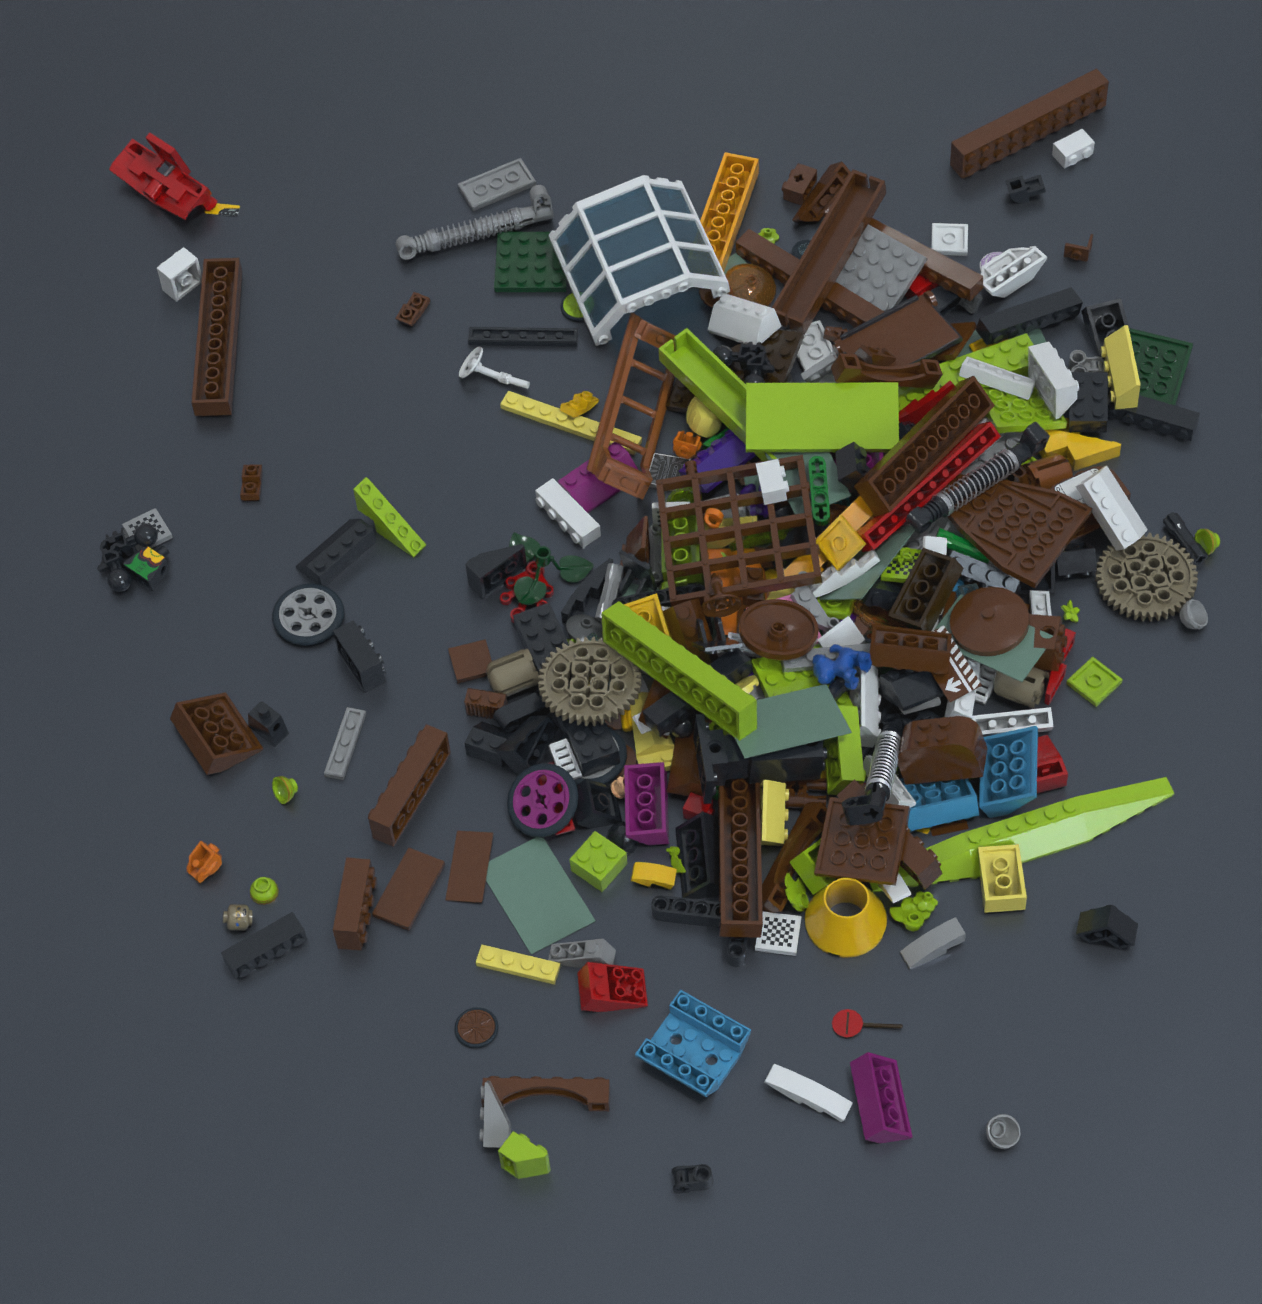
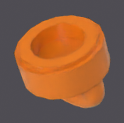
M708 508L704 514L705 524L713 529L719 528L724 518L723 513L718 509Z

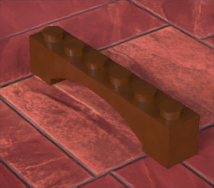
M840 353L831 366L835 382L838 383L898 382V387L933 389L943 375L938 360L921 359L920 362L902 366H876L862 362L858 359L857 354Z
M821 802L804 806L788 839L785 841L762 884V910L764 912H782L788 901L785 893L787 888L785 886V876L787 873H790L792 876L795 870L789 862L805 851L823 831L827 808Z
M498 1076L483 1078L482 1086H485L486 1081H491L503 1108L507 1104L522 1098L538 1095H555L576 1100L586 1105L588 1111H610V1080L603 1077H596L594 1079L552 1077L551 1079H545L538 1076L531 1078H521L518 1076L500 1078ZM481 1099L482 1107H484V1099Z

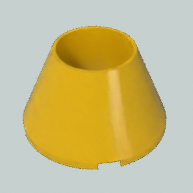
M852 878L837 879L817 892L810 900L805 912V927L811 941L828 954L829 952L840 955L843 958L856 957L871 951L882 940L887 926L886 910L879 897L860 881ZM839 903H852L861 908L862 911L853 916H840L831 911V908Z

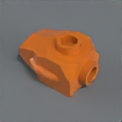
M683 430L678 431L677 436L673 439V452L681 458H695L702 446L700 435L697 434L696 437H693L691 432L685 434Z
M200 840L189 855V862L186 867L187 872L199 883H202L222 865V855L218 853L220 849L212 843L208 845Z

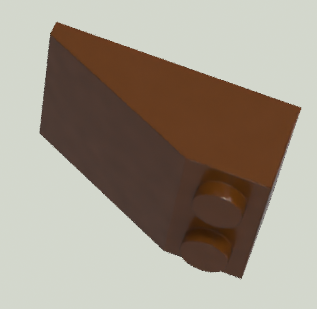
M644 516L627 536L626 544H622V550L626 553H632L641 562L645 561L649 564L648 516Z

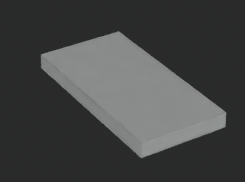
M519 158L458 183V188L472 211H475L535 186L536 180L523 160Z

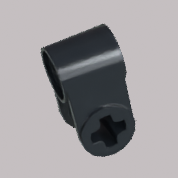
M706 1164L676 1166L671 1170L675 1183L673 1191L676 1193L707 1190L713 1185L712 1170ZM703 1174L708 1176L704 1180L698 1179V1177Z

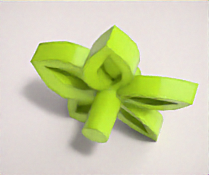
M901 548L893 558L898 559L900 566L904 560H913L912 555L909 553L910 548Z
M1071 600L1067 602V606H1060L1064 611L1065 620L1070 619L1072 622H1078L1077 613L1080 609L1078 607L1073 608Z

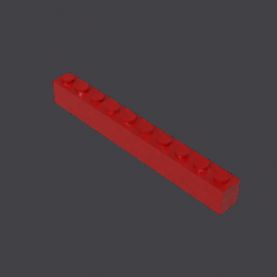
M991 421L978 424L891 512L872 518L857 532L866 543L861 549L862 552L875 550L906 522V516L914 508L923 507L934 495L940 492L1001 437Z

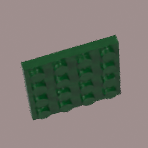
M498 232L494 281L495 292H566L567 279L551 244L550 232H501V234ZM569 244L560 247L567 265Z
M1129 328L1140 380L1139 395L1176 405L1193 343Z

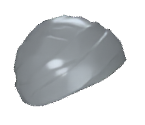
M1191 599L1182 606L1180 619L1187 628L1202 629L1207 625L1208 615L1201 602Z
M999 1114L987 1122L986 1135L993 1146L1007 1149L1018 1142L1021 1135L1020 1126L1012 1116Z

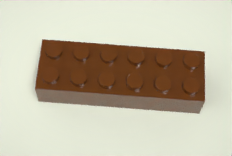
M427 724L423 730L418 732L416 742L413 746L409 747L405 760L399 763L397 773L389 779L387 789L384 793L380 794L376 807L372 808L368 814L370 829L374 839L390 846H395L451 754L447 732Z
M854 779L837 797L848 799L864 796L866 785L864 783L859 784ZM907 826L900 866L925 890L943 874L940 869L941 863L937 860L938 856L931 849L927 851L923 846V841L917 835L915 837L912 836L911 830Z

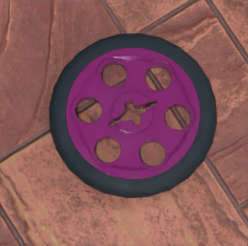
M552 763L533 765L520 773L512 783L507 799L508 814L516 828L524 834L532 837L553 835L561 831L573 818L578 804V790L573 777L561 766ZM543 775L546 776V784L539 786L538 779ZM562 784L563 791L556 794L554 791L555 786ZM525 787H530L531 792L529 796L523 797L522 790ZM540 795L545 797V805L540 803ZM558 803H562V812L555 813V806ZM529 806L531 808L530 814L523 816V808ZM545 814L547 821L545 824L540 825L538 818Z

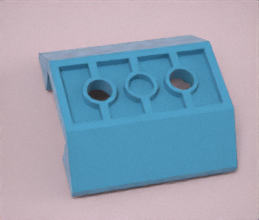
M680 989L669 1005V1015L652 1039L646 1038L635 1056L707 1097L719 1089L741 1057L751 1034V1029ZM674 1037H679L682 1040L678 1045H674L670 1041ZM710 1057L717 1059V1063L714 1065H708L705 1061Z

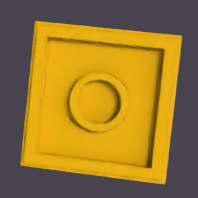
M841 515L816 539L821 552L838 571L866 545L864 540L844 516Z

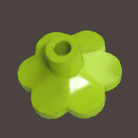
M763 228L758 233L773 244L779 240V235L773 228Z
M919 891L912 899L913 904L917 905L919 911L933 912L938 905V901L933 898L930 892L924 893Z

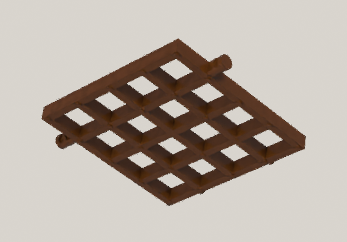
M803 454L778 459L780 466H784L785 470L795 468L799 470L800 484L789 486V492H786L787 499L803 497L805 513L776 518L775 506L772 503L767 504L769 519L741 524L739 507L764 503L761 491L737 495L735 479L758 475L756 463L698 473L696 461L689 460L685 463L686 475L656 480L671 607L698 598L700 604L703 605L706 600L715 596L714 589L711 587V572L735 567L740 569L741 584L722 587L723 594L743 597L823 583L818 556L820 550L819 544L816 543L809 497L811 490L809 481L807 482ZM728 480L729 497L706 501L701 500L700 485ZM686 487L693 488L694 503L666 507L665 491ZM708 508H715L720 511L731 509L733 525L705 530L703 514ZM696 515L698 532L670 536L668 520ZM807 525L809 542L780 547L778 530ZM771 532L772 549L745 553L742 536ZM735 538L737 555L709 559L707 542ZM700 544L702 561L673 565L672 548ZM811 555L814 572L785 577L782 559ZM775 561L778 578L749 583L747 565ZM703 573L704 591L677 595L675 578Z

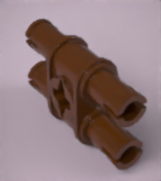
M826 778L781 782L786 783V789H789V800L785 801L786 809L804 808L807 804L821 802L826 807V796H814L807 793L809 790L827 791Z

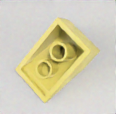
M1019 844L978 847L984 913L1025 910L1027 895Z

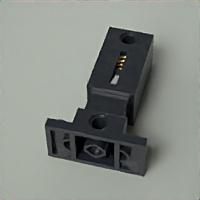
M696 714L693 740L703 804H712V797L716 795V786H725V781L729 779L748 778L749 784L761 783L763 780L776 782L821 779L822 771H825L824 760L827 759V749L822 745L824 740L744 758L732 735H723V729L709 730V722H705L704 714Z

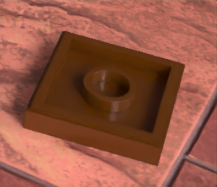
M486 639L448 648L457 684L487 676L486 668L492 660Z

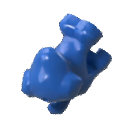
M837 644L832 645L829 650L831 653H839L836 660L833 661L822 654H817L813 657V674L820 684L830 685L833 683L834 678L838 676L845 680L844 685L850 690L856 689L859 683V678L855 677L857 670L853 669V667H859L860 670L867 673L872 665L870 653L855 651L850 647L843 648Z

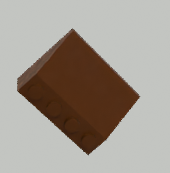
M226 692L176 702L170 720L207 775L223 772L263 750L262 745Z

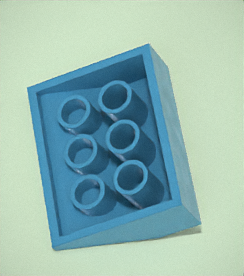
M1037 726L984 737L988 751L983 777H980L979 807L989 818L1008 815L1037 798Z
M903 778L899 779L916 802V805L910 808L907 825L911 830L910 832L979 816L977 795L968 778L905 785Z

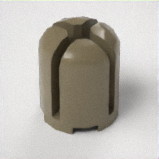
M528 648L493 660L487 665L486 674L493 692L504 693L509 697L537 686L539 674L536 671Z
M1033 667L1023 682L996 672L993 682L994 692L998 696L1035 709V704L1039 705L1045 692V684L1043 682L1045 678L1049 679V672Z

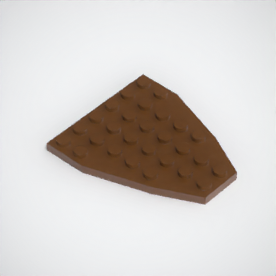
M957 475L945 488H948L949 485H953L958 479H962L963 476L967 475ZM1003 479L947 517L957 530L1000 571L1036 588L1091 515L1093 508L1059 491Z

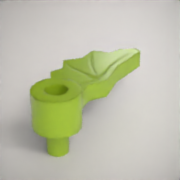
M671 846L667 848L666 852L672 855L671 865L677 869L676 872L686 873L681 859L677 856L680 853L679 847Z

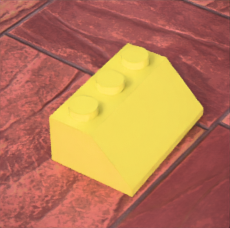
M763 780L760 784L761 845L782 846L784 841L788 839V829H784L785 821H788V809H785V801L789 800V789H786V783Z

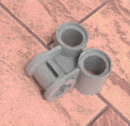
M1074 350L1070 353L1068 369L1071 372H1104V359L1099 356L1086 357L1083 351Z

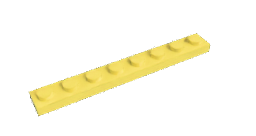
M511 391L507 392L500 404L503 410L595 441L600 422L583 416L572 417L560 411V408ZM617 428L613 429L612 433L641 445L642 437ZM623 446L629 454H636L635 451Z

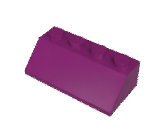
M616 442L609 445L608 450L611 458L638 470L629 452L622 445ZM589 460L558 480V484L587 513L621 491L597 479L592 472L588 471Z
M664 762L624 765L626 838L646 845L669 844L667 772Z
M867 1052L851 1061V1074L865 1140L881 1144L911 1139L912 1132L897 1060Z

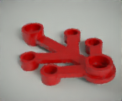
M535 561L527 565L526 571L506 579V587L512 591L504 592L500 595L501 604L509 605L512 599L516 597L514 585L519 578L527 576L535 579L536 572H533L537 570ZM541 567L538 581L545 583L546 590H551L548 593L546 592L544 596L550 598L554 595V589L544 578L545 569ZM542 599L536 604L538 607L546 604L547 602ZM519 603L518 608H514L511 611L510 616L513 623V615L524 612L527 605Z

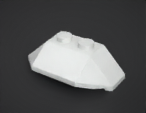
M1036 246L1008 249L982 266L983 288L992 296L1005 298L1031 281L1047 260V256Z

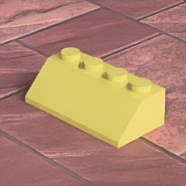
M1124 325L1104 339V346L1100 348L1101 357L1105 358L1103 363L1104 372H1108V387H1111L1109 392L1110 402H1114L1115 409L1137 407L1140 392V380L1129 327Z

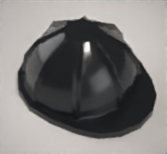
M624 821L612 825L607 832L606 839L627 852V857L636 851L639 842L626 838V823Z

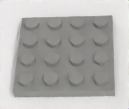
M868 224L835 282L885 312L899 305L928 259Z

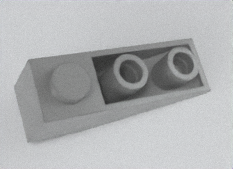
M605 939L551 944L548 960L558 962L562 966L582 968L587 962L613 965L616 950Z
M486 1081L485 1086H481V1099H484V1107L480 1109V1120H484V1129H480V1141L483 1142V1147L501 1148L511 1134V1122L491 1081Z

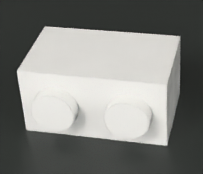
M1080 129L1053 143L1052 156L1065 169L1084 158L1090 157L1094 152L1095 142L1083 129Z
M778 459L756 463L764 505L786 501V492H789V486L787 481H783V477H786L784 466H780Z

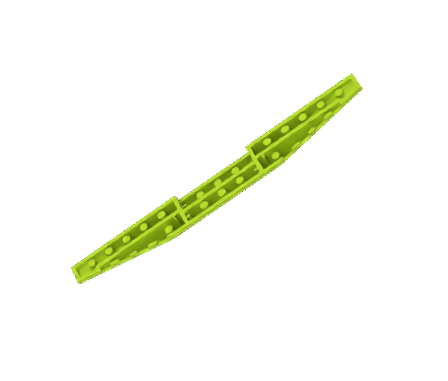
M1167 777L1076 796L958 834L926 848L927 851L931 849L938 856L937 860L941 863L940 869L943 873L932 884L948 880L954 882L962 878H979L978 847L1019 844L1022 863L1029 862L1090 842L1097 835L1110 831L1112 827L1119 823L1123 824L1130 817L1143 813L1145 809L1150 806L1154 807L1174 796L1175 793ZM899 866L898 872L906 885L917 887L918 883ZM869 883L873 892L882 891L877 883Z

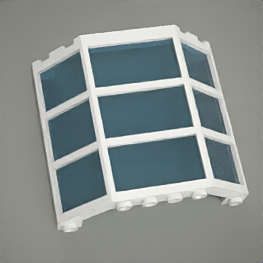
M642 175L580 200L572 206L573 211L561 219L557 230H552L549 234L553 249L595 346L606 344L612 340L610 330L624 314L652 305L658 300L667 299L671 295L684 292L690 287L711 289L713 298L724 296L730 292L728 280L682 181L679 180L669 182L666 178L657 177L655 180L650 179L649 176Z

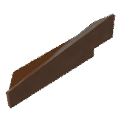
M842 161L831 164L793 217V222H817L822 218L824 212L833 204L851 173Z

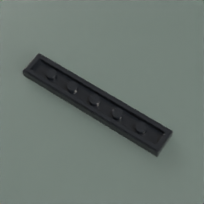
M469 327L468 344L577 347L578 328Z

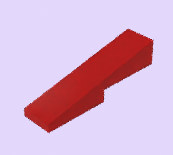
M1065 628L1064 635L1067 636V646L1063 647L1062 651L1064 652V661L1075 643L1076 632ZM1060 664L1059 671H1051L1045 695V704L1049 705L1065 677L1067 665Z

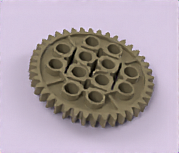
M1149 532L1147 537L1143 535L1136 542L1122 550L1116 551L1113 545H1108L1107 550H1103L1102 556L1099 557V562H1097L1095 582H1097L1096 587L1100 588L1099 594H1103V600H1108V606L1113 605L1114 611L1120 609V615L1126 612L1127 618L1132 614L1134 615V620L1138 616L1141 617L1142 621L1148 617L1149 621L1152 622L1153 617L1160 621V616L1167 619L1168 613L1171 616L1175 615V611L1180 613L1182 606L1191 600V597H1194L1198 582V572L1196 571V565H1193L1194 559H1189L1190 553H1185V548L1179 549V543L1173 545V539L1167 542L1166 536L1159 539V534L1152 537V534Z
M585 637L582 642L577 638L576 643L569 640V646L563 643L562 649L556 647V653L550 652V657L545 658L546 663H542V669L539 670L538 688L542 702H545L546 708L550 707L551 713L555 712L556 717L562 715L563 721L569 718L570 724L577 720V725H580L582 721L585 726L589 722H592L593 726H595L596 721L603 725L604 719L610 723L611 717L618 719V713L625 715L624 709L630 710V705H635V699H638V693L641 692L642 675L640 668L603 642L602 637L598 641H596L595 637H592L591 641H588V638ZM610 673H611V682H610V687H609V690H608V682L610 681Z

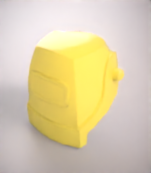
M694 397L687 409L686 422L690 429L698 435L711 438L722 428V421L697 397Z

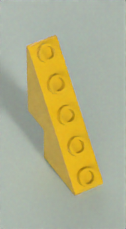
M1051 429L1045 430L1050 437L1046 447L1039 452L1042 458L1055 454L1063 455L1067 458L1073 471L1120 456L1121 444L1114 441L1101 440L1096 437L1092 438Z

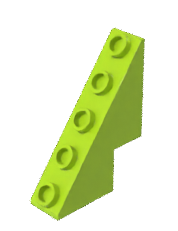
M367 477L353 489L357 510L374 521L377 533L413 558L426 546L425 542Z

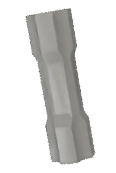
M609 563L607 566L605 583L595 615L596 620L602 622L601 613L611 607L613 600L617 598L618 588L624 573V566Z

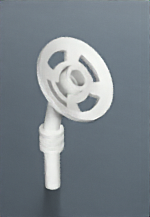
M480 346L476 347L468 355L459 371V377L461 378L467 377L474 371L497 379L498 382L503 384H513L526 389L530 386L529 381L482 366L480 360L483 348Z

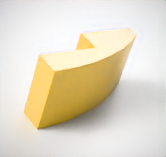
M583 391L582 393L574 394L573 400L561 403L560 411L572 417H577L592 409L599 402V399L594 397L592 393Z
M635 862L631 881L650 887L653 883L672 889L677 869L660 864Z

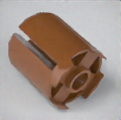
M1059 454L1021 465L1026 470L1030 485L1051 489L1062 479H1068L1073 476L1070 463L1063 455Z

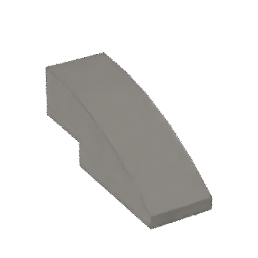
M955 917L910 943L900 951V954L911 970L946 954L947 949L964 942L966 933Z

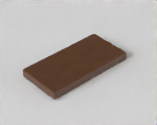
M408 847L372 912L373 917L409 931L442 872L445 861Z

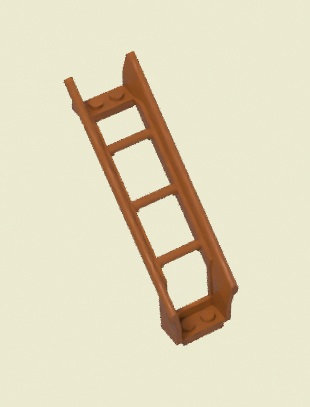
M632 312L630 313L587 470L604 483L643 500L653 480L649 469L656 450L667 409L666 403L671 394L675 376L667 368L665 373L660 372L633 359L638 339L660 348L672 339L674 341L676 335L645 321L639 315ZM631 366L663 381L655 410L623 396ZM620 403L653 418L645 447L612 433ZM610 440L643 455L640 464L642 472L611 458L608 450Z

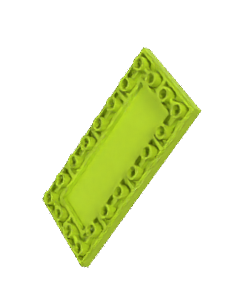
M898 382L746 383V452H836L852 442L863 447L866 452H889L899 442Z

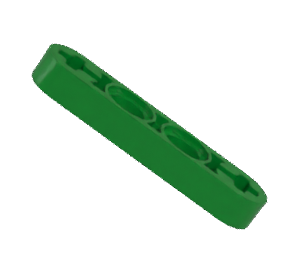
M814 456L809 460L812 515L816 525L825 526L830 521L826 462L823 457ZM815 463H819L820 473H816ZM816 479L824 481L821 486H816L813 482ZM817 496H823L825 497V501L822 503H818L815 501V498ZM819 509H823L824 519H820Z

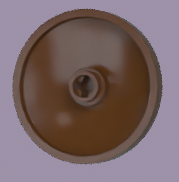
M985 587L971 591L956 603L950 615L951 633L956 643L965 651L979 656H996L1014 649L1025 638L1030 624L1028 609L1024 601L1014 592L1000 587Z
M782 599L763 600L751 605L743 612L739 624V635L745 646L757 655L772 660H792L804 656L815 646L819 631L818 623L809 610L795 602Z

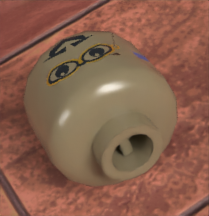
M230 904L228 910L223 911V923H227V928L231 931H246L248 926H252V910H249V907L245 904Z

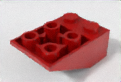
M1048 735L1038 737L1037 793L1067 786L1068 772L1061 755Z
M587 962L577 973L581 1010L607 1012L648 1006L643 968Z

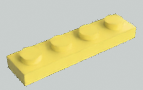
M481 945L476 959V966L554 985L561 967L558 962L486 945Z

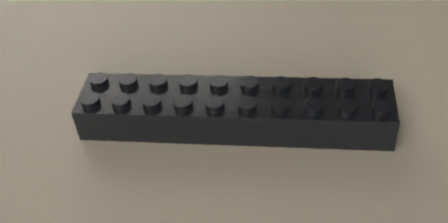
M550 603L513 615L517 634L524 649L528 648L536 671L539 674V670L542 669V663H546L545 658L550 657V652L556 653V647L562 649L563 643L569 646V643ZM562 715L556 717L565 738L571 746L583 777L620 764L619 750L605 720L603 725L596 721L595 726H593L592 722L585 726L583 721L580 725H577V720L570 724L569 718L563 721Z

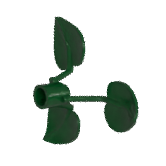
M514 532L510 539L509 547L523 544L525 546L526 562L535 560L537 564L535 579L525 576L519 578L514 585V594L522 605H532L544 598L546 585L538 581L541 567L548 566L550 562L553 563L557 570H561V578L569 583L582 581L593 569V563L574 555L562 557L558 565L554 560V556H551L550 549L546 546H540L531 537Z

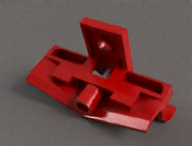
M150 132L145 138L156 153L132 138L109 168L113 174L150 202L183 220H186L188 214L198 205L206 211H211L218 202V200L210 196L212 193L208 187L189 176L191 171L176 149ZM163 163L169 167L164 175L158 172Z

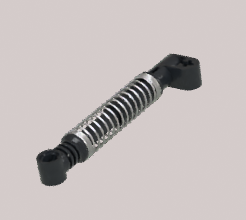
M1033 422L1024 430L1018 444L1012 448L1002 450L994 458H990L985 464L977 467L976 470L967 473V476H963L962 479H958L957 482L949 485L944 491L934 495L931 501L923 507L914 508L906 516L905 520L918 534L923 533L939 518L949 516L954 511H957L958 508L966 505L967 502L975 499L976 496L984 493L985 490H988L1008 475L1017 471L1022 463L1046 447L1050 435L1037 422Z
M897 713L885 715L881 719L882 731L876 739L865 786V795L851 797L842 802L843 812L848 825L875 823L883 817L886 802L891 796L903 733L902 721Z

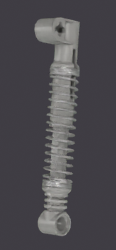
M535 185L530 190L531 206L520 209L517 207L511 208L505 213L504 211L501 214L497 212L494 216L491 213L490 217L485 215L486 218L480 216L478 220L474 218L472 224L469 219L470 224L466 225L465 221H463L464 226L461 227L458 222L459 227L455 228L454 224H452L453 229L450 230L447 225L448 230L444 231L443 227H441L442 232H438L437 228L436 232L434 229H429L423 236L420 234L419 237L414 236V239L413 237L403 235L396 240L395 245L400 257L408 260L413 258L417 251L421 253V250L425 252V249H427V251L436 252L440 251L441 246L443 249H446V243L451 248L452 243L454 246H457V241L460 245H462L463 240L467 244L468 238L473 242L474 237L478 241L479 237L484 239L487 236L489 238L491 234L495 236L498 232L501 234L502 231L520 230L525 225L554 218L551 198L543 185Z

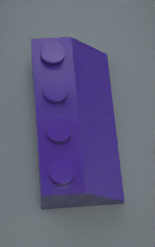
M729 429L722 438L713 441L709 448L700 451L693 461H696L697 471L700 473L744 465L755 457L756 454L754 452H746V445ZM685 464L678 471L681 476L686 475ZM723 481L700 485V492L708 493Z

